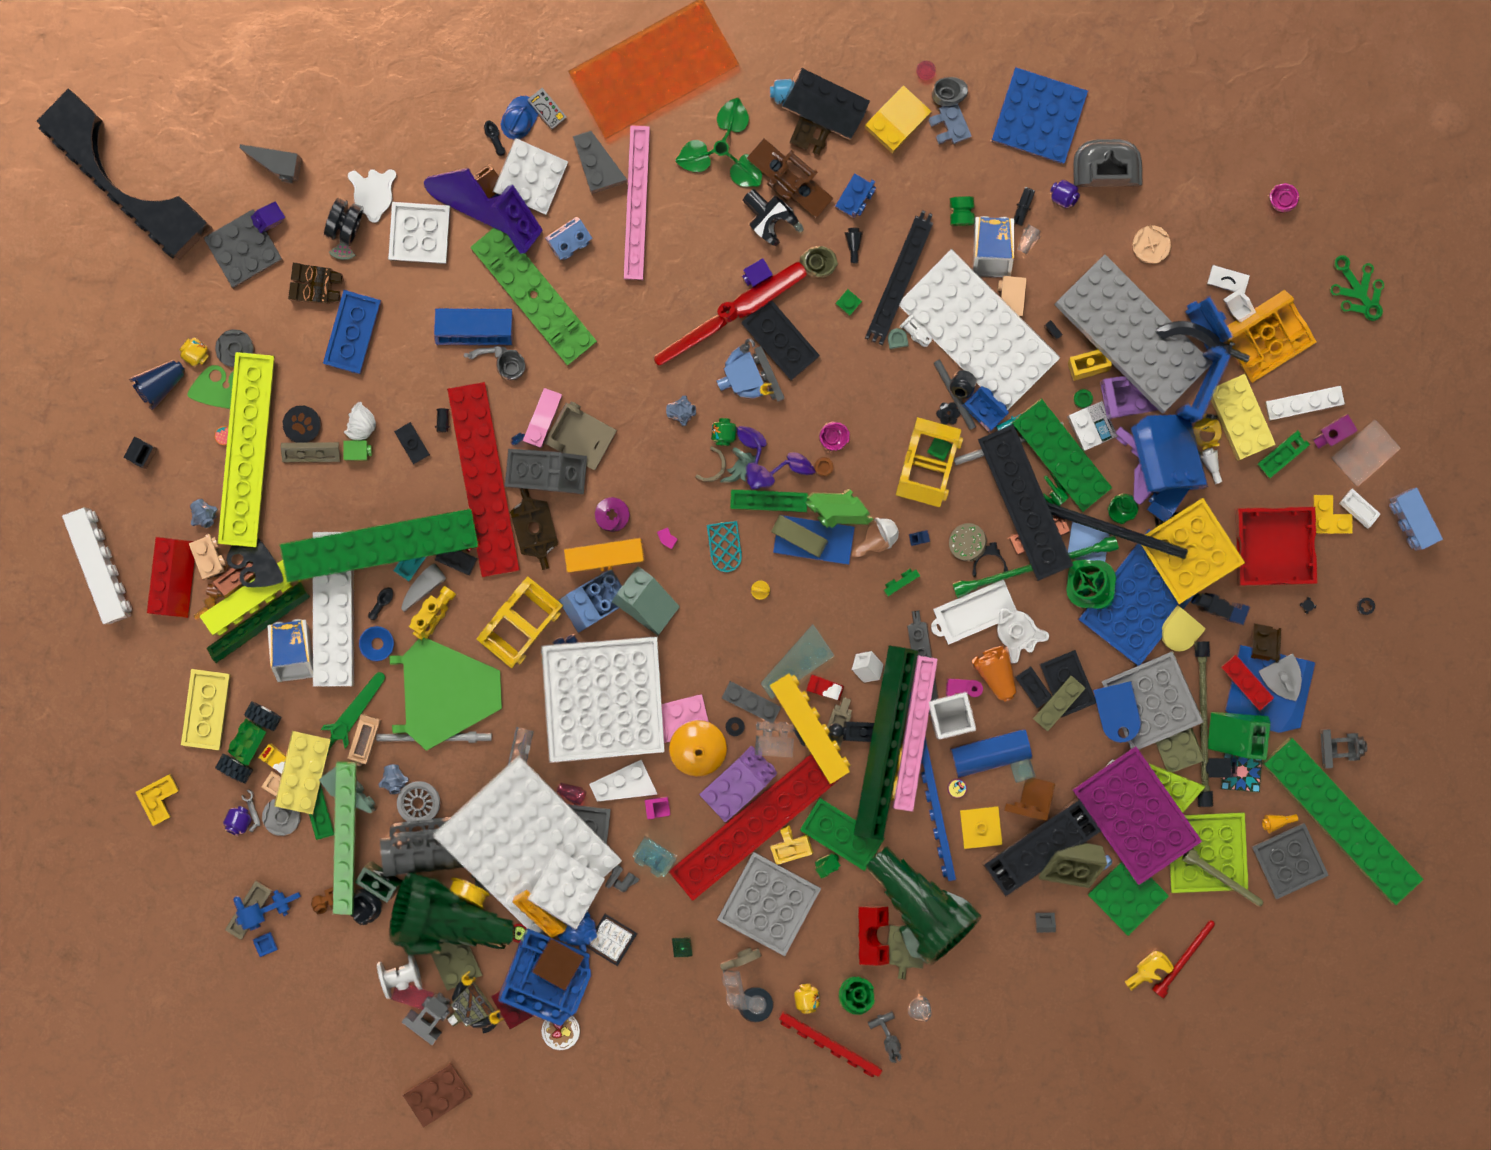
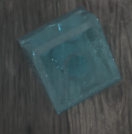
M647 836L643 838L632 855L635 858L634 862L642 867L647 865L651 868L650 872L657 877L661 875L665 877L677 859L676 855Z

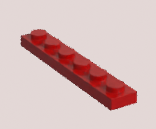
M782 1011L779 1015L781 1025L788 1029L791 1027L798 1030L797 1034L805 1039L807 1037L814 1039L813 1043L822 1049L826 1046L831 1049L830 1053L838 1058L843 1056L848 1059L847 1063L855 1068L857 1066L864 1069L863 1072L872 1078L874 1075L879 1077L883 1070L879 1066L786 1012Z

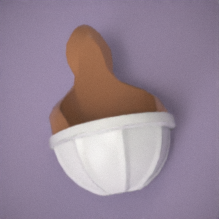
M875 518L866 530L865 540L854 547L851 556L861 557L870 550L881 552L887 548L890 549L897 541L899 535L895 522L890 519Z

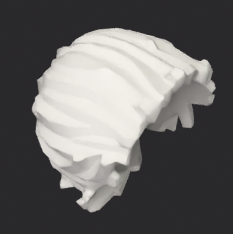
M358 402L351 409L352 412L348 414L349 422L347 423L346 431H344L350 439L355 441L367 439L376 427L373 414L362 405V402Z

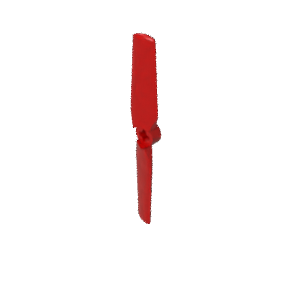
M795 262L744 292L733 302L722 303L717 310L718 315L707 320L655 355V363L659 366L663 365L716 333L727 323L734 321L737 316L741 319L754 313L806 277L805 267L800 262Z

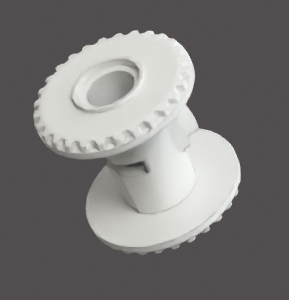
M408 955L409 964L400 966L398 971L396 968L385 971L382 962L377 963L380 983L387 999H391L390 988L392 987L404 990L409 987L410 982L414 981L417 989H422V980L414 955Z

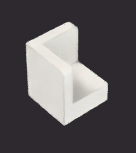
M1240 289L1223 299L1230 314L1239 322L1246 320L1256 313L1250 299Z
M872 651L856 654L852 667L853 672L864 683L880 680L883 663Z

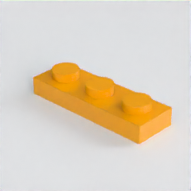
M528 890L514 896L512 903L551 938L565 931L567 926L561 920L528 900L531 894Z

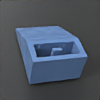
M607 570L558 601L563 605L564 611L579 633L619 609L617 605L612 603V600L622 585L614 572Z

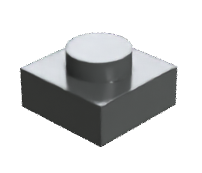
M1035 913L1036 933L1056 932L1055 913Z

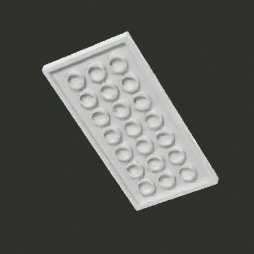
M952 249L905 295L899 304L909 316L911 314L914 316L913 319L920 326L926 328L931 338L963 370L971 372L976 377V383L980 387L983 386L991 390L993 397L998 402L1004 403L1007 410L1061 358Z

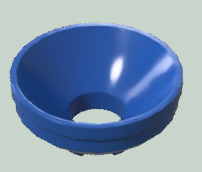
M370 627L361 634L359 639L361 653L371 661L386 659L394 648L392 634L383 627ZM375 638L382 639L383 647L381 649L373 648L372 641Z

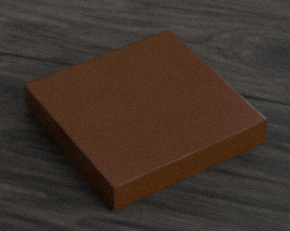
M550 938L531 972L565 991L584 957Z

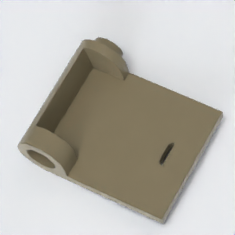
M572 401L570 404L565 403L544 443L562 453L587 456L586 466L596 470L617 430L581 411L580 405Z

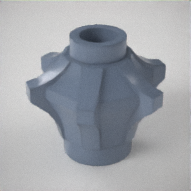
M682 396L678 401L667 404L666 414L669 419L677 420L682 426H687L688 420H691V417L696 415V406L691 405L687 396Z
M198 499L190 505L192 510V526L200 525L204 528H209L214 524L213 520L217 518L215 515L218 511L217 507L208 505L203 499Z
M388 765L384 767L383 778L379 783V788L387 789L392 795L399 794L401 788L405 787V783L409 782V779L402 774L399 765Z

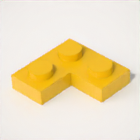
M1313 495V507H1316V534H1352V514H1333V495Z
M171 774L135 792L152 826L171 817L163 802V799L179 792Z

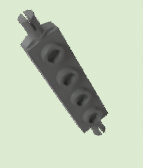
M912 611L913 623L908 625L911 649L918 651L917 656L933 658L928 624L921 622L919 611ZM936 677L934 678L931 701L939 699Z

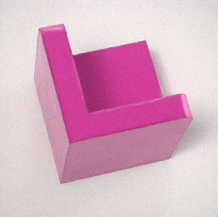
M668 796L645 799L647 819L670 816Z

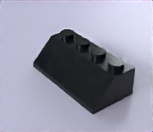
M801 68L795 73L782 108L850 140L861 123L870 100Z

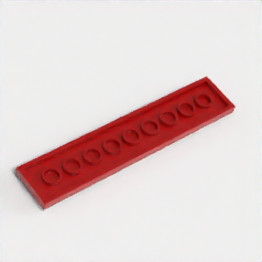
M481 382L448 388L469 509L472 511L478 547L476 549L481 576L487 577L519 571L520 568L486 383Z
M811 753L668 872L692 901L695 900L841 778L830 784Z

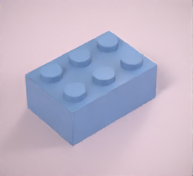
M1418 488L1409 489L1389 499L1391 502L1389 504L1393 514H1397L1399 527L1402 531L1406 532L1408 536L1406 540L1411 549L1414 548L1415 551L1423 550L1443 540Z

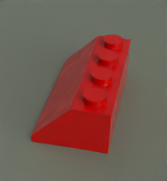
M162 537L155 538L147 606L148 614L189 618L195 559L189 543L194 541Z

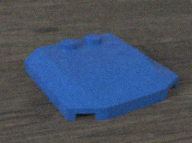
M1152 415L1142 418L1139 423L1131 428L1148 492H1161L1166 489L1175 488L1196 490L1208 487L1192 423L1177 415Z
M1240 645L1237 657L1274 699L1259 711L1231 680L1225 711L1234 714L1269 716L1270 731L1278 733L1301 728L1315 662L1296 658L1301 670L1302 682L1297 701H1293L1274 693L1266 685L1259 673V670L1275 663V660L1265 661L1251 658V647ZM1280 654V659L1286 657L1287 655Z
M526 929L500 990L498 1001L561 1026L570 1016L577 1012L591 977V969L589 968L590 955L559 942L584 957L564 991L531 972L550 937L531 929Z

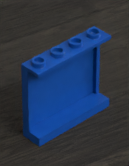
M1216 346V348H1211L1203 353L1202 356L1211 360L1212 364L1206 373L1192 406L1186 404L1178 408L1174 415L1190 423L1202 419L1229 360L1230 355L1226 354L1227 350Z

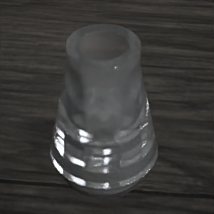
M1028 224L1023 230L1017 249L1027 254L1041 237L1042 231Z

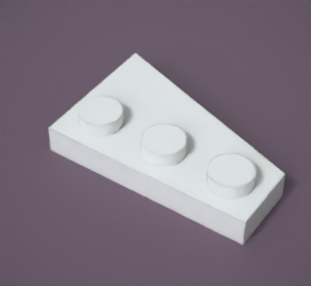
M642 759L589 784L597 801L657 795V791Z

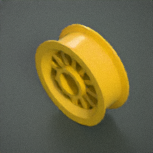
M451 878L453 883L450 890L467 903L484 910L482 905L485 898L490 896L488 892L469 882Z

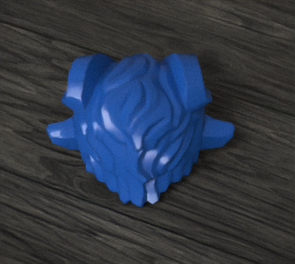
M588 910L577 929L564 923L567 927L563 933L558 935L560 941L567 942L571 946H579L582 952H586L587 944L589 945L591 941L598 937L595 921L591 919Z

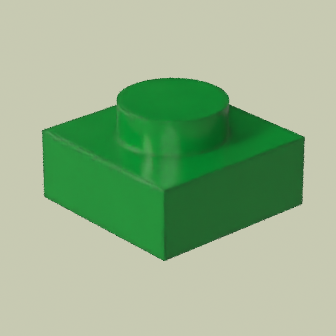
M847 289L835 304L850 316L861 304L862 300Z

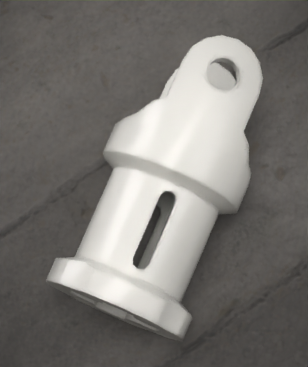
M911 314L900 327L904 328L911 335L913 341L926 347L931 343L932 338L927 333L926 328L920 326Z

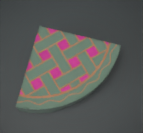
M339 243L329 252L333 257L341 260L352 259L356 256L349 246Z

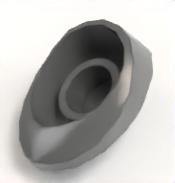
M956 77L939 79L932 90L933 100L941 106L958 104L968 94L967 84Z

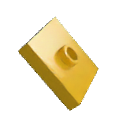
M998 806L960 810L964 849L1002 845Z

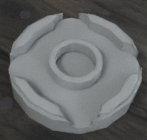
M276 799L271 800L263 810V824L274 835L285 836L291 834L300 823L301 813L274 806Z

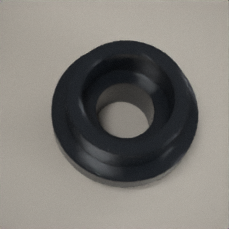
M738 717L730 718L726 723V731L731 736H739L745 729L744 722ZM733 723L739 725L738 730H732L731 726Z

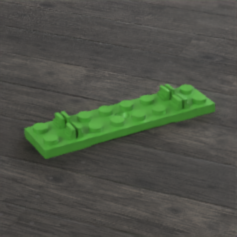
M493 228L470 247L567 366L597 342L527 255L519 253L506 233ZM532 291L537 292L536 298H531L530 293Z

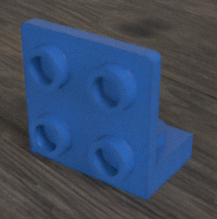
M854 173L835 207L854 219L856 215L861 216L866 207L865 200L867 198L870 200L875 192V181L871 180L869 182Z

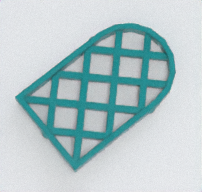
M737 521L707 525L710 557L713 565L722 572L735 570L739 566L742 557ZM734 523L730 529L724 525ZM720 525L717 530H715V529H713V528L711 527V526ZM735 525L737 534L731 531ZM721 527L728 530L724 536L718 533ZM709 528L715 532L711 538ZM729 532L736 536L732 542L726 539ZM716 534L722 538L718 544L712 540ZM736 539H738V547L733 544ZM723 540L729 543L726 550L720 546ZM711 542L716 545L713 551L711 547ZM731 545L737 549L734 555L728 552ZM718 547L724 551L720 557L714 553ZM738 552L740 554L739 560L735 557ZM725 553L731 556L728 563L722 559ZM713 555L718 558L716 563H714ZM733 559L738 562L734 568L729 565ZM719 561L725 564L723 569L716 566Z

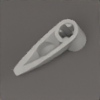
M435 563L426 568L409 588L401 607L403 612L447 579Z

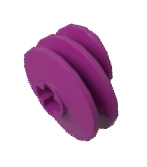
M605 498L595 509L596 522L605 531H619L629 521V509L618 498ZM611 509H614V512L618 514L617 518L614 517V520H610V517L607 516V512H611Z

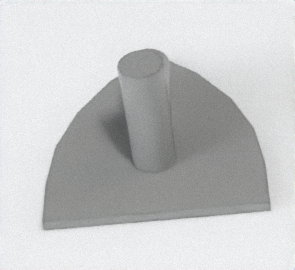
M1293 653L1280 659L1278 663L1275 662L1259 670L1262 679L1274 693L1285 699L1297 701L1301 690L1302 678L1300 667Z

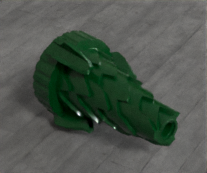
M888 846L866 865L872 876L886 889L884 893L891 899L894 908L900 913L903 922L907 925L901 926L899 931L910 955L913 958H921L926 964L932 965L944 957L972 931L982 918L970 902L948 891L941 890L932 881L929 882L903 858L900 860Z
M408 873L404 877L394 901L390 919L389 938L394 945L403 947L408 955L440 953L442 948L439 944L444 942L454 945L466 944L477 947L478 944L495 949H505L506 945H509L513 940L514 926L512 920L497 917V913L481 910L479 907L467 903L441 882Z

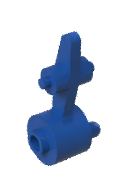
M273 891L274 895L271 897L274 903L261 909L258 903L245 908L241 898L236 896L233 899L237 908L235 913L238 917L235 921L238 926L241 925L243 930L247 928L250 931L261 927L260 923L265 921L263 914L276 908L279 914L283 913V916L288 915L287 911L290 910L288 902L301 897L300 893L297 892L285 898L283 892Z

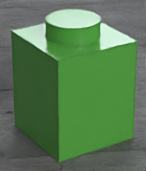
M343 441L345 461H369V456H372V445H369V441Z

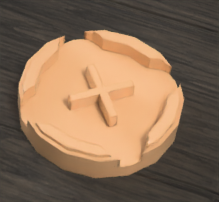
M1154 225L1146 226L1140 229L1134 236L1132 242L1133 252L1140 261L1147 264H1156L1164 260L1169 254L1171 248L1170 238L1161 227Z

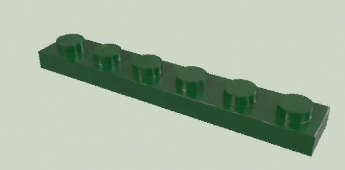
M299 582L208 646L206 649L212 660L218 663L266 629L268 625H272L310 598L304 585Z

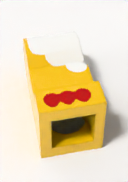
M270 743L258 758L282 774L286 755Z

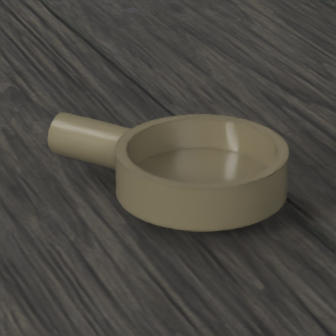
M747 948L737 953L738 957L720 964L722 971L749 963L762 955L759 948L754 950Z

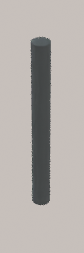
M937 360L934 362V365L969 430L975 428L976 425L971 415L962 406L964 404L962 399L955 397L951 393L949 388L951 379L941 360Z

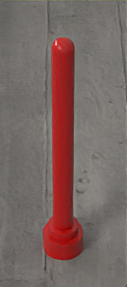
M1208 921L1175 964L1173 971L1166 976L1162 983L1155 984L1151 989L1163 999L1166 997L1169 990L1168 986L1215 926L1214 921Z

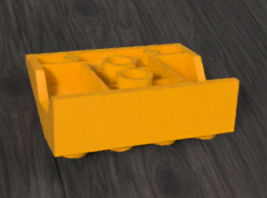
M1285 290L1256 307V313L1242 322L1236 320L1227 326L1233 337L1225 341L1226 344L1229 345L1230 342L1236 343L1235 346H1232L1233 349L1250 356L1247 363L1237 358L1236 360L1251 383L1316 343L1311 330L1294 304V298Z

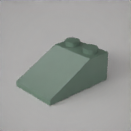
M637 566L612 600V603L657 636L680 607L654 577L639 566Z

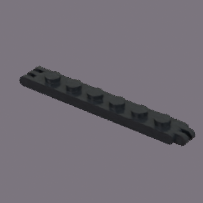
M922 210L920 217L915 216L865 336V339L868 340L871 333L874 334L873 343L876 342L878 336L881 337L879 341L881 346L884 343L934 223L930 221L932 213H929L927 220L923 218L925 210Z

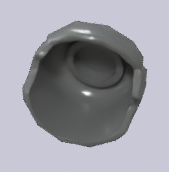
M506 350L497 359V371L506 380H516L525 371V360L518 351Z

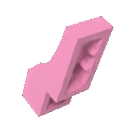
M546 388L543 389L523 439L524 442L542 448L562 394Z

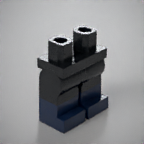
M1196 593L1193 596L1191 603L1200 606L1199 611L1212 614L1235 624L1243 625L1250 609L1249 606L1244 604L1232 603L1230 605L1225 599H1219L1220 596L1216 594Z

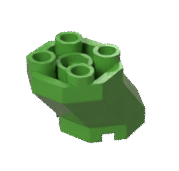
M850 489L843 493L812 492L806 497L808 499L805 502L811 511L819 514L817 519L826 528H833L837 524H869L874 520L869 516V511L858 497H853V492Z

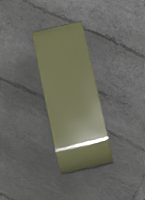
M779 515L771 530L777 536L820 558L828 543V540L782 515Z

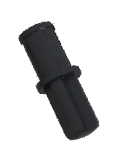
M1028 187L1024 188L1020 202L1016 204L1018 207L1013 218L1014 224L1023 226L1027 212L1031 210L1029 207L1035 190Z

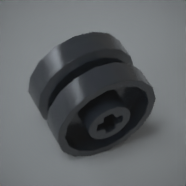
M337 198L328 215L324 237L335 240L339 236L340 243L351 246L359 230L364 207L354 203L348 209V201Z

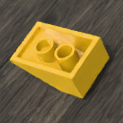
M902 86L865 125V129L893 154L932 111L905 86Z

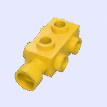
M446 586L442 587L440 590L441 594L437 599L432 595L426 599L419 613L411 620L409 627L414 630L412 634L420 640L423 638L427 639L434 632L438 622L445 617V612L448 610L446 605L456 596V593ZM441 610V614L437 616L436 614Z

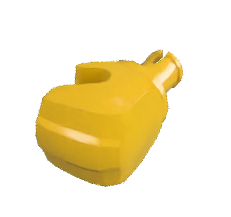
M1153 951L1137 965L1138 972L1124 982L1133 991L1144 981H1148L1151 984L1153 982L1152 979L1161 980L1160 975L1154 973L1156 969L1170 973L1174 967L1163 952Z

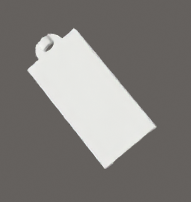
M998 581L933 609L936 619L931 624L932 632L936 636H944L949 645L998 624L999 612L1003 608L1017 611L1005 581ZM937 624L941 627V631L937 629Z

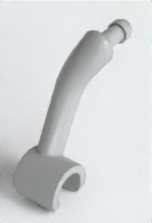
M499 346L494 348H478L469 352V354L464 353V357L474 359L480 354L495 353V357L498 358L502 352L506 351V348Z
M247 790L251 794L250 799L245 798L243 795L241 797L244 801H247L251 817L255 822L249 828V831L253 832L257 826L260 827V820L252 800L254 793L252 790Z

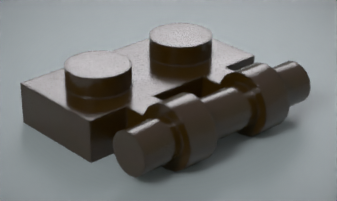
M800 116L789 143L805 150L808 149L809 144L815 146L812 153L820 155L821 150L826 146L825 141L831 131ZM816 128L821 129L818 139L813 138Z

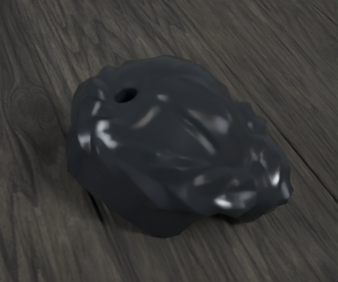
M366 889L356 890L354 893V910L350 916L359 925L364 926L372 923L379 917L382 911L381 899Z

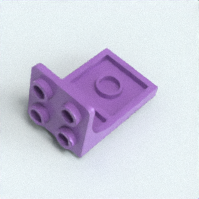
M750 746L699 795L726 823L777 775L774 766L763 758L758 749Z

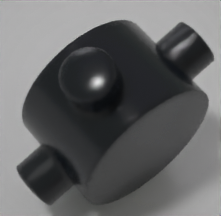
M1307 597V600L1299 604L1305 611V614H1309V611H1312L1313 608L1316 609V605H1314L1310 597Z

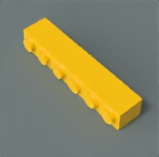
M788 673L770 684V687L831 784L849 773L848 768L851 765L846 757L841 758L838 751L841 749L835 740L831 742L828 737L830 731L825 724L821 725L818 721L820 715L815 707L810 708L807 702L811 700L806 692L803 691L801 693L797 687L800 683L795 674L791 676Z

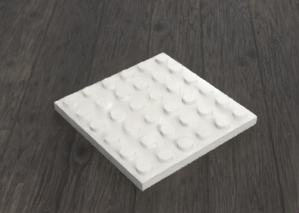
M657 637L541 646L549 762L664 752Z

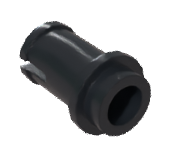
M437 409L436 432L446 433L450 429V426H448L449 409Z

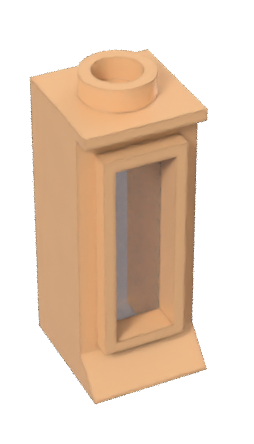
M361 714L347 759L357 763L358 766L368 764L381 719Z

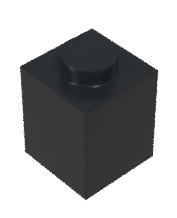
M1209 758V762L1206 764V772L1209 774V778H1237V758Z

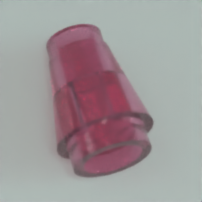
M562 782L556 793L574 805H581L586 796V791L583 790V787Z

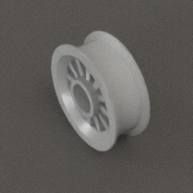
M417 781L406 785L397 797L398 812L407 822L431 820L436 816L440 808L438 792L432 785L426 782ZM430 795L432 799L426 800V798ZM419 797L423 800L422 808L414 806L413 801L415 798ZM405 806H411V808L406 810Z

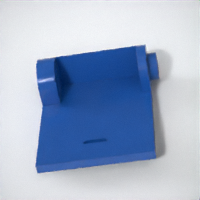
M1210 296L1200 303L1194 301L1186 306L1188 310L1185 313L1191 322L1199 324L1215 333L1220 338V342H1225L1233 337L1224 322L1226 320L1225 315L1222 311L1219 312Z

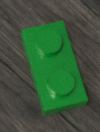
M910 568L901 574L903 578L897 582L893 579L885 584L886 589L883 591L886 596H890L920 576L916 569L912 571Z

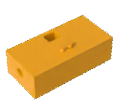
M641 538L564 549L567 573L599 568L601 571H605L604 568L608 567V570H612L613 566L645 562Z

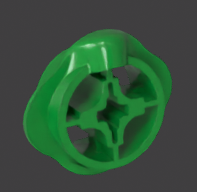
M1100 560L1073 561L1074 566L1069 568L1066 588L1070 601L1081 608L1103 609L1110 607L1114 600L1116 574L1113 568L1108 563ZM1088 579L1091 583H1093L1095 589L1089 585L1090 583L1087 581ZM1093 593L1096 594V595L1091 596V597H1084L1085 595L1088 596V595L1093 594Z

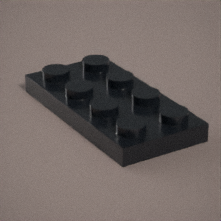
M772 300L741 322L744 328L790 381L820 357Z

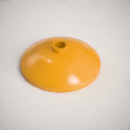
M693 720L681 725L673 733L669 744L670 757L676 768L687 775L697 777L716 771L723 763L727 752L726 740L721 730L714 724L703 720ZM701 750L702 753L700 755L695 754V751Z

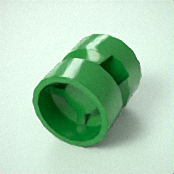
M961 196L949 198L950 210L953 211L950 214V225H975V215L971 212L974 209V197Z

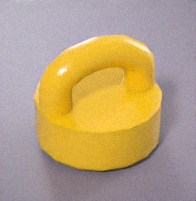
M764 581L755 582L751 587L752 596L759 600L765 599L770 593L769 585Z

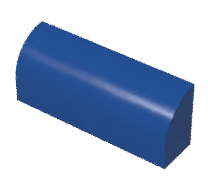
M435 308V345H512V309Z
M1026 729L950 748L958 778L1032 759Z

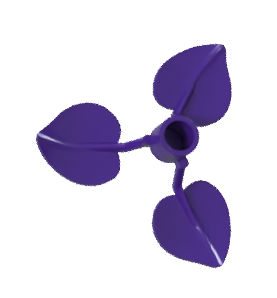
M739 426L736 428L740 441L749 448L757 449L755 462L748 463L746 466L747 483L751 486V489L772 486L775 482L773 474L786 464H789L790 469L799 474L813 475L816 473L810 461L796 452L788 453V460H785L771 472H768L765 467L758 465L761 447L767 445L764 436L759 431L750 427Z

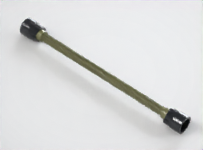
M1210 641L1194 642L1195 657H1198L1200 666V714L1204 721L1200 724V747H1202L1201 751L1205 759L1201 762V784L1205 785V788L1198 795V807H1213V791H1210V786L1208 785L1209 775L1206 772V764L1209 760L1207 755L1208 714L1206 711L1207 669L1205 668L1207 657H1210Z

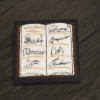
M605 913L596 927L598 937L591 941L589 945L587 944L586 947L618 966L638 933Z

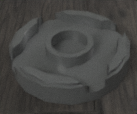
M232 329L225 331L218 338L215 351L217 358L223 364L234 368L235 353L253 354L254 345L248 334L241 330Z

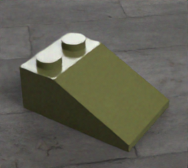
M1085 843L1056 852L1039 875V879L1090 888L1108 864L1103 846Z

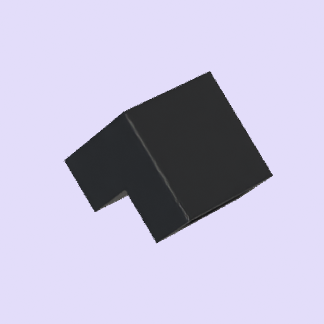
M134 436L123 458L141 468L147 469L157 447Z

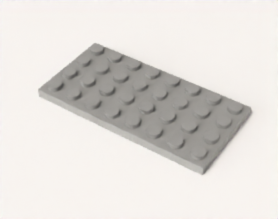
M1106 255L1100 258L1054 304L1162 414L1212 364L1208 358L1202 356L1203 353L1186 335H1173L1162 339L1156 333L1159 327L1172 321Z

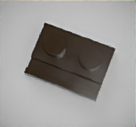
M1254 624L1252 628L1251 658L1265 661L1275 660L1278 663L1280 659L1282 628L1277 630L1271 626Z

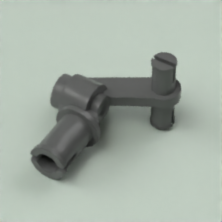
M891 1011L884 1015H878V1018L869 1021L868 1025L870 1029L879 1025L882 1026L887 1036L884 1041L885 1051L889 1054L890 1061L897 1063L896 1057L898 1061L902 1058L900 1054L901 1044L896 1036L891 1035L885 1023L895 1019V1015Z

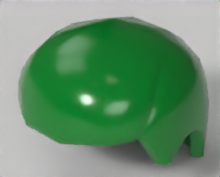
M1119 494L1110 502L1108 507L1109 517L1116 523L1124 524L1137 516L1139 505L1132 495Z

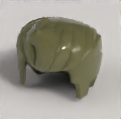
M823 246L811 247L800 256V263L805 267L807 274L813 277H828L838 265L835 253Z

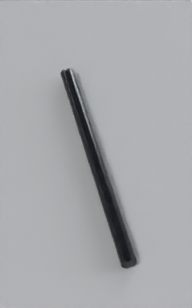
M1047 502L1054 516L1185 559L1188 554L1186 548Z

